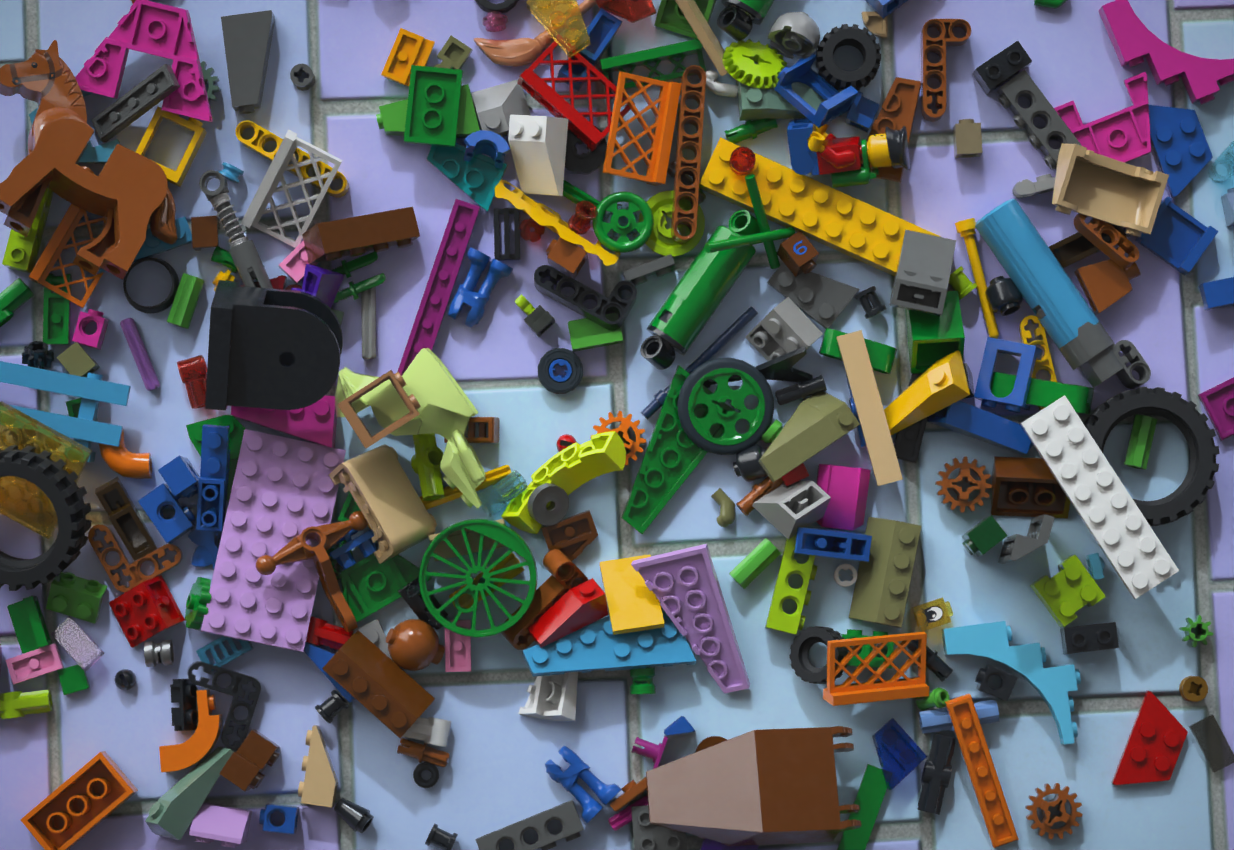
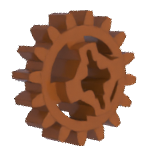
M963 457L962 463H959L958 459L954 458L952 459L953 466L945 463L944 468L946 472H938L942 481H936L935 485L941 486L942 490L936 494L944 495L945 498L941 503L946 504L950 502V510L952 511L956 506H959L960 513H964L966 507L971 512L975 511V503L981 507L984 505L981 498L990 497L985 490L992 488L991 484L986 483V480L991 475L983 474L986 467L983 465L978 468L976 466V459L970 464L967 457ZM959 468L958 476L955 479H948L950 473ZM970 469L978 475L980 480H975L970 475ZM965 478L966 483L975 486L968 487L963 492L962 487L953 484ZM947 489H952L957 494V500L949 494ZM978 490V495L968 502L969 494L972 491Z
M1046 783L1044 784V791L1039 788L1035 789L1036 797L1029 795L1028 798L1032 801V805H1026L1025 808L1031 810V814L1027 815L1026 819L1034 821L1030 826L1031 829L1040 828L1038 835L1043 836L1045 832H1048V839H1053L1054 834H1057L1059 839H1063L1064 831L1071 835L1073 832L1070 827L1072 825L1077 827L1080 825L1075 819L1076 817H1082L1083 814L1077 812L1076 808H1079L1082 804L1074 802L1077 794L1072 793L1069 795L1068 786L1060 790V784L1055 783L1053 789H1051L1050 785ZM1057 794L1053 800L1045 801L1042 799L1046 795ZM1067 801L1070 805V815L1066 813L1065 803ZM1058 805L1059 815H1053L1050 818L1051 812L1048 811V808ZM1037 807L1042 811L1043 818L1041 822L1037 816ZM1062 821L1065 823L1059 828H1051L1055 822Z

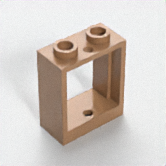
M392 370L388 371L337 404L365 448L373 445L420 414L417 409L421 406L413 394L408 396L403 387L407 384L399 372L394 374ZM389 379L410 413L374 436H371L351 403Z

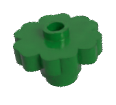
M198 577L196 583H193L186 602L185 621L187 628L199 630L203 623L204 615L208 613L206 605L211 601V594L209 593L211 579Z

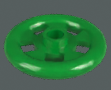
M616 192L606 196L597 205L593 214L592 224L594 233L603 246L615 252L625 253L639 249L648 241L653 231L654 217L650 206L640 196L631 192ZM629 202V209L618 210L617 203ZM606 211L613 213L610 223L603 222V216ZM641 211L644 221L636 223L633 213ZM621 217L627 218L628 224L626 226L619 225L618 220ZM611 229L620 234L617 241L607 235ZM636 229L639 236L630 241L626 235Z

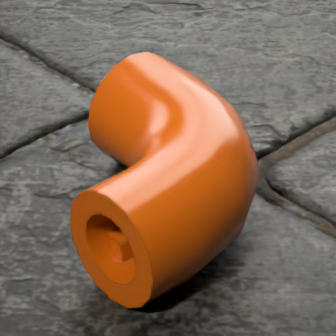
M123 430L119 447L98 443L101 457L111 470L128 478H152L151 454L130 452L124 444Z

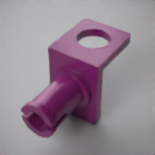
M664 736L662 743H659V745L636 737L634 744L643 746L644 749L633 746L631 753L653 759V769L657 768L668 737Z

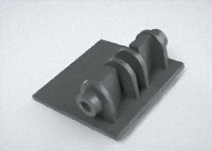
M648 805L631 807L635 850H687L686 832L681 833L650 824Z

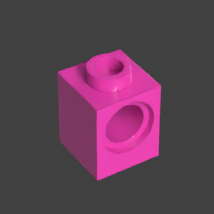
M89 309L88 313L80 311L72 341L101 350L109 320L103 318L104 313L92 309ZM89 322H96V332L92 335H87L85 331L86 325Z

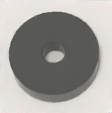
M552 483L538 486L531 493L528 500L530 516L545 526H551L560 522L565 517L569 508L567 493ZM551 501L550 506L546 508L547 503Z

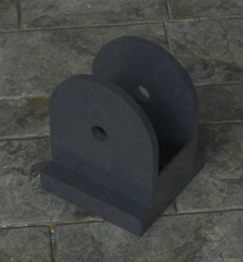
M219 280L210 312L205 409L226 410L227 406L295 410L310 406L323 398L332 388L338 376L343 347L341 326L331 308L319 298L302 291L239 286L240 282Z

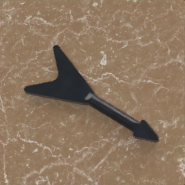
M801 347L755 367L764 375L766 380L804 382L813 379V375L793 368L807 354L806 347ZM732 375L728 382L741 381V378L738 375ZM708 379L703 383L706 388L716 384L713 379Z

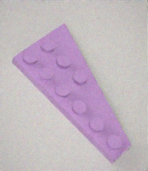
M707 544L632 561V567L636 572L640 573L645 580V585L650 591H653L661 602L660 605L682 636L687 638L695 654L699 655L703 660L708 672L724 694L748 689L750 687L749 678Z

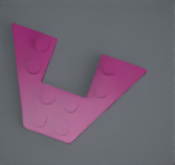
M136 0L130 7L128 14L120 19L117 23L119 25L109 37H106L96 48L95 54L83 64L84 67L75 77L81 90L118 99L129 49L173 60L172 70L180 87L164 99L161 110L208 122L213 121L190 13L185 9L148 0Z

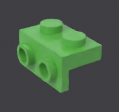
M61 572L51 583L46 609L95 624L99 617L102 599L107 591V586L100 584L96 580L77 577L70 572Z

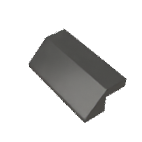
M1044 514L1032 518L1027 537L1019 534L1006 537L998 563L1005 564L1016 561L1048 543L1055 517Z

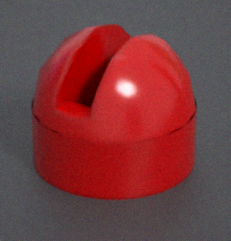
M569 434L562 435L558 438L556 446L560 452L567 448V446L560 445L561 440L574 444L576 439Z

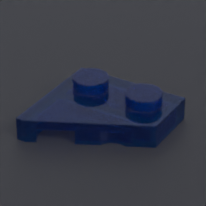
M891 718L872 735L884 779L889 790L897 786L928 757L894 718Z

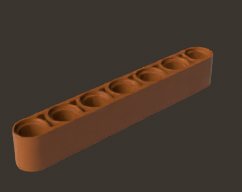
M691 65L684 71L681 78L671 236L677 243L681 244L689 242L695 235L697 228L706 73L703 68L697 65ZM696 74L700 79V83L691 84L687 80V75ZM687 99L696 100L698 108L689 109L685 101ZM693 124L697 130L696 134H687L684 131V125ZM691 149L695 154V158L693 160L685 159L682 155V150ZM683 174L690 175L693 178V184L684 185L681 182L680 176ZM682 199L690 201L692 205L691 210H682L679 207V201ZM682 224L688 226L690 235L681 236L677 231V226Z

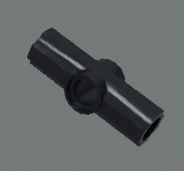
M939 734L933 735L929 758L925 762L921 783L923 785L917 810L940 815L945 788H948L951 777V760L954 754L956 738Z

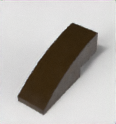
M1111 224L1126 238L1131 237L1125 233L1126 228ZM1079 232L1049 246L1063 268L1101 251ZM1101 233L1102 239L1105 242L1112 243L1109 235Z
M118 476L95 489L96 496L134 561L157 549L145 523Z

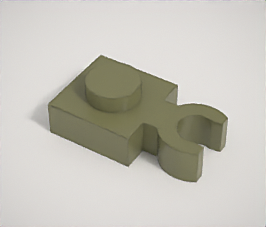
M450 36L437 55V58L442 61L441 64H437L434 67L460 70L473 50L458 39Z

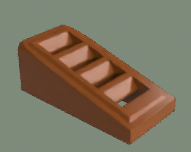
M470 417L468 422V438H466L468 443H499V418ZM476 423H479V438H475ZM486 423H488V438H486Z

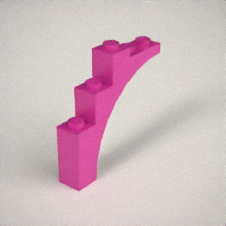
M1115 0L1102 5L1098 10L1121 66L1127 64L1130 67L1137 66L1144 62L1143 58L1145 57L1157 85L1164 83L1165 86L1178 82L1180 80L1179 76H1181L1192 104L1199 101L1202 105L1214 100V95L1220 91L1218 82L1220 86L1234 81V58L1222 60L1201 58L1181 52L1164 43L1146 28L1134 13L1128 0Z

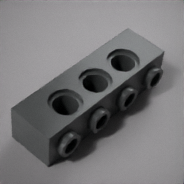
M1025 69L999 88L997 91L999 102L1005 109L1009 108L1015 115L1013 117L1014 122L1020 129L1025 128L1030 135L1028 137L1029 142L1036 150L1040 148L1045 155L1043 159L1051 170H1056L1060 148H1051L1048 143L1049 138L1055 137L1059 139L1061 144H1077L1082 146ZM1018 98H1028L1030 107H1020L1017 101ZM1041 117L1046 123L1045 128H1036L1033 124V118Z
M570 800L476 838V843L479 850H500V842L504 839H509L514 844V850H535L540 847L542 850H548L557 846L555 842L557 840L565 838L566 842L580 837V831L584 830L573 800ZM551 820H559L562 823L563 828L560 833L552 834L549 832L547 825ZM528 829L535 830L538 833L537 842L533 844L527 843L523 837L524 832Z

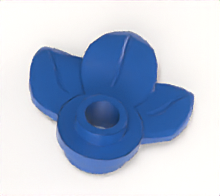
M195 529L189 533V539L198 545L192 556V565L205 567L212 564L213 569L215 568L222 531Z

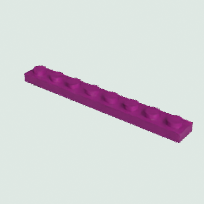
M458 199L455 200L397 371L401 376L421 349L430 348L433 350L480 211V206Z

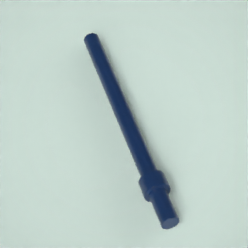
M750 307L685 370L691 374L695 368L714 357L758 314L757 311ZM670 385L654 395L655 399L640 412L647 420L663 406Z

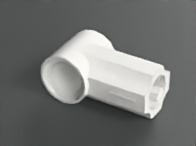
M419 717L403 737L423 740L424 743L447 747L451 721L433 717L428 719Z

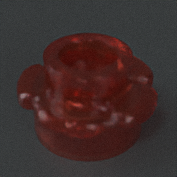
M531 217L523 220L520 224V235L526 241L537 242L545 232V227L539 225ZM531 227L535 229L534 232H530Z

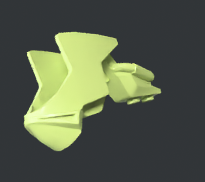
M423 348L402 375L407 384L403 388L408 396L413 394L421 407L417 410L420 414L391 432V434L401 436L435 433L447 439L448 442L440 464V469L445 474L443 480L452 489L457 487L463 493L460 498L470 508L474 505L478 509L482 503L475 489L486 479V474L473 447L469 445L465 437L469 419L478 414V411L443 362L430 348ZM347 367L341 369L335 393L336 416L345 417L337 405L338 403L379 377L355 373ZM389 379L351 403L357 413L371 406L378 423L383 428L388 427L410 413Z

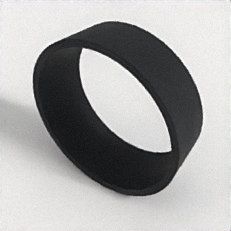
M144 258L136 261L130 266L123 280L126 299L135 309L144 313H158L169 308L173 304L179 286V278L175 269L166 261L158 258ZM144 261H155L162 264L169 271L172 279L170 294L162 303L155 306L137 304L130 298L126 289V281L130 271Z

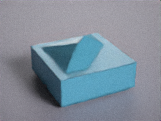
M1099 553L1086 555L1087 567L1091 577L1094 580L1104 578L1105 564Z

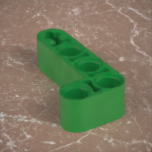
M993 371L990 387L992 394L998 398L1008 396L1014 388L1017 375ZM1032 378L1026 404L1047 407L1065 395L1077 413L1090 414L1094 388Z

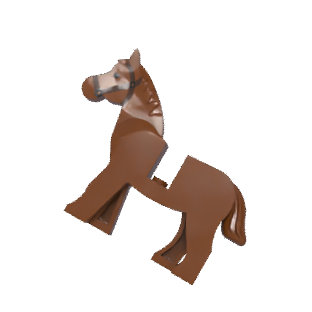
M54 40L48 50L36 49L27 61L2 66L0 68V94L4 96L20 94L23 98L38 103V110L28 135V156L13 168L6 180L0 183V212L7 215L3 225L27 237L44 193L49 188L69 203L104 217L101 234L91 243L81 247L73 261V264L93 275H96L102 268L123 280L146 240V230L149 224L154 237L167 244H175L177 241L175 202L168 189L165 172L156 162L117 144L99 176L95 175L90 168L77 165L88 146L94 130L87 124L86 105L77 80L67 64L59 57L57 41Z

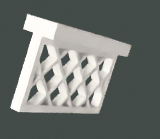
M288 129L241 224L248 228L253 226L296 248L303 238L302 234L307 231L343 160L296 137L297 134ZM297 146L308 150L309 160L297 162L294 154ZM292 159L293 164H292V165H288L289 162H290V160ZM327 160L335 165L331 172L320 174L316 162ZM312 163L316 176L303 179L299 167ZM295 168L299 181L286 184L283 176L284 171ZM323 178H327L325 184L322 180ZM318 180L321 192L309 196L305 184ZM279 181H281L282 186L277 187ZM301 185L305 198L292 201L288 189ZM284 190L288 203L275 206L272 198L273 193ZM317 199L313 206L311 200ZM307 202L310 209L309 215L298 218L294 205ZM268 203H270L271 208L266 209ZM290 207L294 219L281 223L277 210ZM273 212L277 224L267 226L259 222L263 214ZM305 221L302 227L300 222ZM296 223L299 231L297 239L294 240L287 236L283 227Z

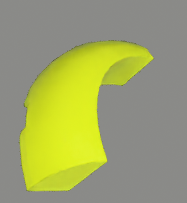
M616 431L592 435L590 441L581 445L576 442L563 449L531 475L533 481L522 493L517 491L501 517L522 531L538 534L542 524L535 521L528 512V500L534 489L542 484L552 483L562 488L569 495L581 485L600 475L614 471H623L626 462L624 442ZM551 501L547 503L546 508L550 506Z

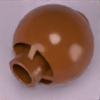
M419 619L405 620L394 629L391 628L386 637L390 657L399 667L405 670H422L431 663L438 665L443 658L445 646L439 644V638L435 629L425 621Z

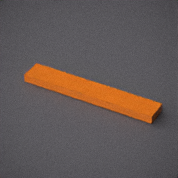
M966 694L946 701L945 704L992 846L996 848L1019 840L971 695Z

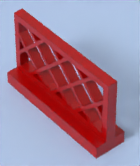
M559 35L528 69H525L519 76L517 83L554 117L567 118L568 129L594 151L610 131L612 112H610V99H615L617 87ZM558 45L567 51V60H553V50ZM540 65H550L551 78H540L533 71ZM554 65H568L569 78H554ZM572 65H582L586 68L587 76L572 77ZM569 82L570 95H559L555 91V83ZM573 82H587L588 95H573ZM591 82H601L605 85V94L591 95ZM588 99L589 112H578L574 108V100ZM592 99H606L607 112H592ZM627 103V106L620 111L622 118L631 110ZM607 116V127L600 132L593 125V117Z

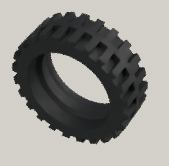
M1139 387L1134 390L1121 392L1099 405L1093 414L1086 419L1084 425L1102 453L1107 437L1113 428L1124 419L1133 415L1153 414L1161 416L1176 425L1182 432L1190 452L1189 469L1182 484L1173 493L1159 500L1141 501L1133 499L1149 525L1159 526L1177 521L1179 518L1190 514L1198 504H1201L1206 499L1207 491L1212 489L1215 483L1213 481L1214 473L1218 472L1219 464H1216V455L1220 454L1219 446H1215L1213 437L1216 434L1214 429L1210 430L1206 423L1208 420L1207 416L1204 413L1200 414L1195 409L1197 405L1194 402H1187L1181 398V394L1167 392L1165 388L1156 387L1151 389Z
M18 445L9 446L3 451L0 448V478L6 476L20 477L39 487L50 499L56 511L58 535L47 552L33 559L16 558L0 550V588L7 584L9 585V591H17L22 586H25L26 590L34 589L40 583L45 585L63 572L77 559L81 553L79 550L86 545L89 537L85 536V533L91 528L92 520L86 519V515L91 511V505L83 501V496L87 494L84 486L80 488L77 486L75 480L78 478V475L75 471L69 474L63 468L67 464L62 459H59L57 462L51 460L52 453L46 450L40 454L34 453L35 447L26 446L22 450H18Z

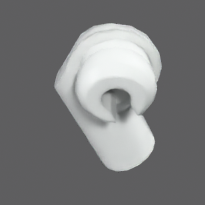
M705 71L706 87L715 95L736 98L738 93L737 85L721 83L717 80L719 75L716 71Z

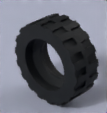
M815 626L801 630L799 635L793 639L794 642L790 647L791 654H789L792 663L791 667L795 670V674L800 676L801 680L805 682L827 684V664L822 668L814 667L809 660V650L815 643L821 642L827 646V641L842 640L844 637H841L838 631H834L829 627ZM836 647L835 659L840 663L849 650L846 647ZM843 670L835 676V681L843 675Z

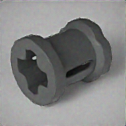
M297 64L291 69L290 78L297 89L305 91L314 85L315 75L308 65ZM302 72H305L309 78H304L303 82H300L297 76H301Z

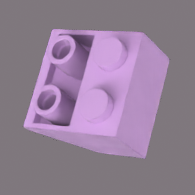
M203 802L192 821L189 835L196 836L195 841L211 843L214 840L221 841V846L236 848V846L247 841L252 810Z

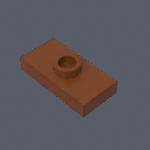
M646 777L637 783L633 779L621 788L624 793L610 803L614 811H619L647 790Z

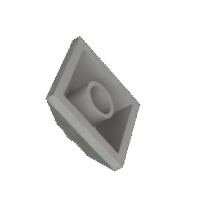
M518 80L471 93L482 130L492 131L501 137L509 136L510 115H530L523 88L517 83Z

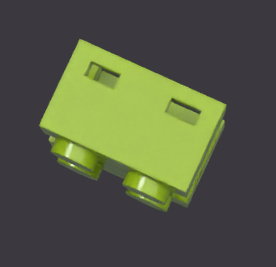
M1071 555L1061 562L1058 566L1062 570L1053 577L1049 578L1047 575H1044L1030 585L1060 627H1065L1078 617L1075 612L1085 605L1088 607L1094 606L1106 597L1076 555Z

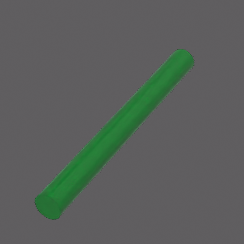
M749 174L745 176V181L760 233L770 231L755 175ZM774 241L763 243L770 268H779L780 263Z
M793 227L709 242L705 244V251L712 253L786 239L794 235L795 230Z

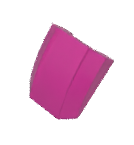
M828 464L818 465L816 484L831 497L824 516L816 521L821 527L853 531L864 524L871 470Z

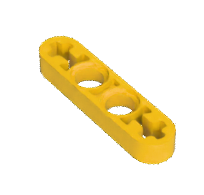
M1029 315L1019 325L1022 343L1039 345L1044 349L1042 359L1035 361L1032 378H1036L1039 370H1046L1050 374V381L1057 382L1044 327L1037 316ZM1028 320H1031L1032 324H1037L1038 328L1034 330L1035 338L1041 336L1042 340L1027 343V339L1032 338L1030 330L1025 331L1024 329L1028 325ZM1038 406V408H1039L1040 410H1042V409L1045 408V407H1042V406Z

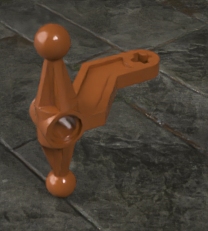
M359 510L354 511L347 521L307 527L274 556L262 555L256 561V569L262 575H270L275 571L277 565L313 559L327 599L345 631L350 632L358 628L357 621L340 591L331 560L326 550L335 545L352 529L357 531L364 530L368 526V522ZM315 539L319 542V545L311 547L307 545L306 541Z

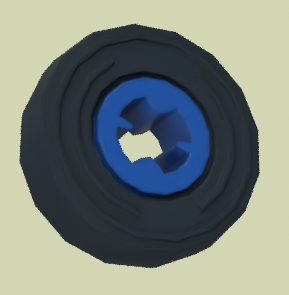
M555 348L546 352L538 364V378L541 384L548 391L555 394H566L573 391L580 384L583 377V365L580 358L573 351L565 348ZM558 364L560 367L566 366L568 371H565L567 375L563 378L560 375L555 376L553 374V371H556L554 367Z

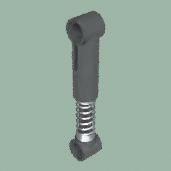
M210 170L205 172L200 178V188L208 201L213 205L214 210L217 211L216 217L221 219L219 223L223 224L222 230L226 231L225 236L229 238L228 242L231 247L229 253L244 286L256 287L254 279L257 278L261 288L274 289L253 241L244 235L245 230L242 231V224L238 222L239 217L237 218L235 215L237 211H233L232 207L234 205L230 204L231 198L228 195L227 180L218 171ZM213 178L219 179V188L215 191L208 190L207 183Z

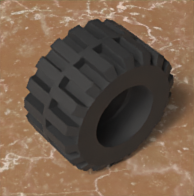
M842 24L840 28H837V26L832 28L830 33L827 32L824 35L817 50L816 68L819 70L818 74L830 85L834 86L837 91L839 89L844 90L850 86L854 87L857 91L863 86L866 87L874 79L880 66L881 48L879 43L877 44L875 41L876 37L873 34L869 35V30L863 28V30L859 29V25L853 24L852 27H848V24ZM844 45L857 48L863 56L862 66L855 71L840 69L833 59L835 50Z

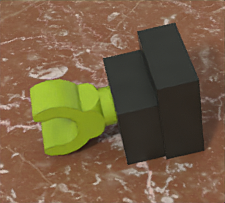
M522 294L514 301L527 315L524 321L538 337L555 323V319L548 311H545L541 305L535 309Z

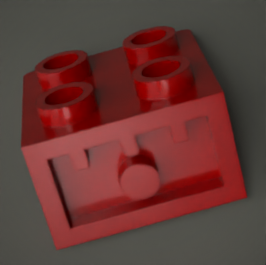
M162 575L140 583L109 602L132 648L161 631L185 621Z

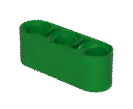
M826 328L819 354L842 361L836 337L848 333ZM864 338L872 369L877 372L890 374L897 349Z

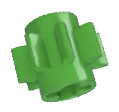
M1197 615L1195 622L1190 618H1186L1187 626L1180 627L1181 631H1185V637H1183L1182 641L1191 640L1192 647H1196L1198 641L1203 645H1207L1205 638L1214 634L1208 631V626L1211 622H1201L1202 617L1200 615ZM1198 625V629L1202 630V634L1197 635L1195 638V634L1191 633V629L1196 628Z

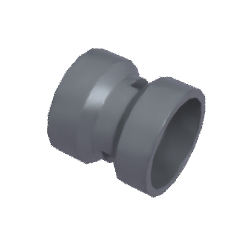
M163 640L161 643H155L154 641L144 643L146 667H155L161 663L165 666L174 664L172 640Z

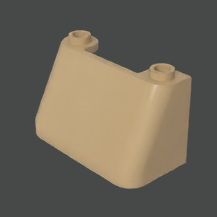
M1062 143L1058 154L1052 204L1056 206L1055 210L1070 215L1071 211L1126 228L1125 233L1141 237L1142 233L1151 234L1169 175L1159 171L1153 173V171L1146 168L1136 167L1094 153V151L1087 150L1086 147L1077 144Z
M386 444L341 463L329 474L334 485L342 483L345 485L343 491L345 493L350 491L375 534L371 539L373 543L378 541L379 549L374 552V555L380 564L427 539L428 535L435 533L436 520L423 505L400 465L398 455L393 447H389Z

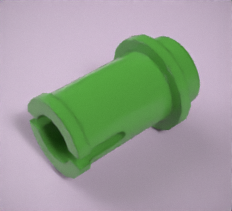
M935 688L932 692H929V696L917 697V699L922 700H916V704L923 711L933 707L943 708L946 706L945 702L950 700V697L945 689Z

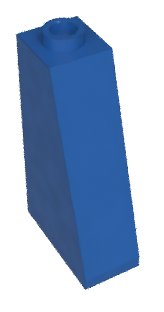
M957 401L928 416L927 422L1017 454H1027L1033 446V443L1020 424L962 401Z

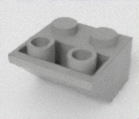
M787 297L772 309L745 338L767 361H770L801 347H806L807 350L823 333Z
M798 481L789 486L782 484L754 502L752 506L789 540L797 534L798 527L807 528L824 516L831 497L814 481Z

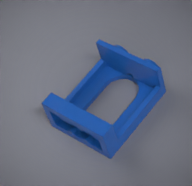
M813 54L806 59H799L790 68L785 67L777 77L779 81L774 90L820 128L849 111L858 91L850 86L838 92L811 68L817 57ZM801 82L808 85L825 101L820 103L816 111L793 91L792 83Z
M988 337L974 397L982 401V406L996 408L998 404L1006 406L1005 410L1020 413L1021 409L1030 411V406L1026 405L1035 361L1042 359L1043 350L1034 345ZM998 353L1021 357L1014 388L1004 398L994 396L990 389Z

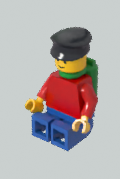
M808 118L792 119L789 121L787 137L791 166L799 175H806L812 172V175L831 173L833 188L869 184L871 179L879 175L877 167L893 166V169L904 167L910 170L907 130L905 126L900 130L886 127V133L871 135L868 142L865 139L860 142V137L836 138L832 133L827 134L825 132L829 125L825 124L818 128Z

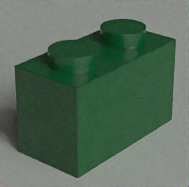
M991 515L984 518L962 536L965 540L962 544L970 555L976 554L978 557L984 555L1008 535Z

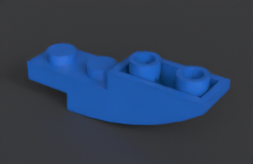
M207 424L202 426L196 530L223 531L230 465V426Z

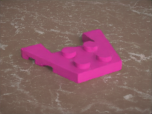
M1146 72L1124 80L1133 106L1085 125L1082 123L1074 100L1054 109L1080 144L1086 147L1087 150L1124 163L1151 153Z

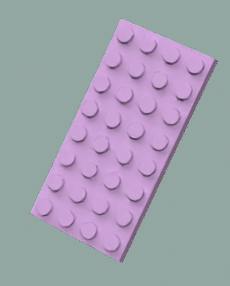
M248 429L244 430L209 591L211 601L206 605L208 613L204 615L201 632L304 652L319 581V575L313 559L277 565L275 571L270 575L260 574L255 565L259 557L262 555L274 556L307 527L331 524L339 484L334 485L329 474L344 462L346 450ZM315 539L306 541L307 545L311 547L319 545V542Z

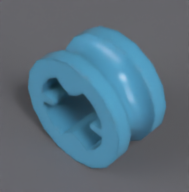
M223 162V170L219 171V173L224 178L239 183L238 177L243 175L244 171Z

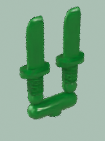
M372 252L349 262L342 260V266L333 268L331 271L342 275L345 274L346 278L351 277L350 272L374 263L378 259L377 252ZM378 274L356 284L353 281L349 282V288L347 287V289L345 288V290L342 289V291L337 292L334 303L339 302V300L342 301V299L345 300L347 297L350 298L352 295L354 300L358 299L359 293L382 284L386 280L385 274Z

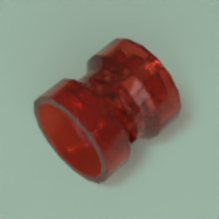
M748 147L736 148L732 152L729 161L732 172L739 176L751 173L755 166V154Z

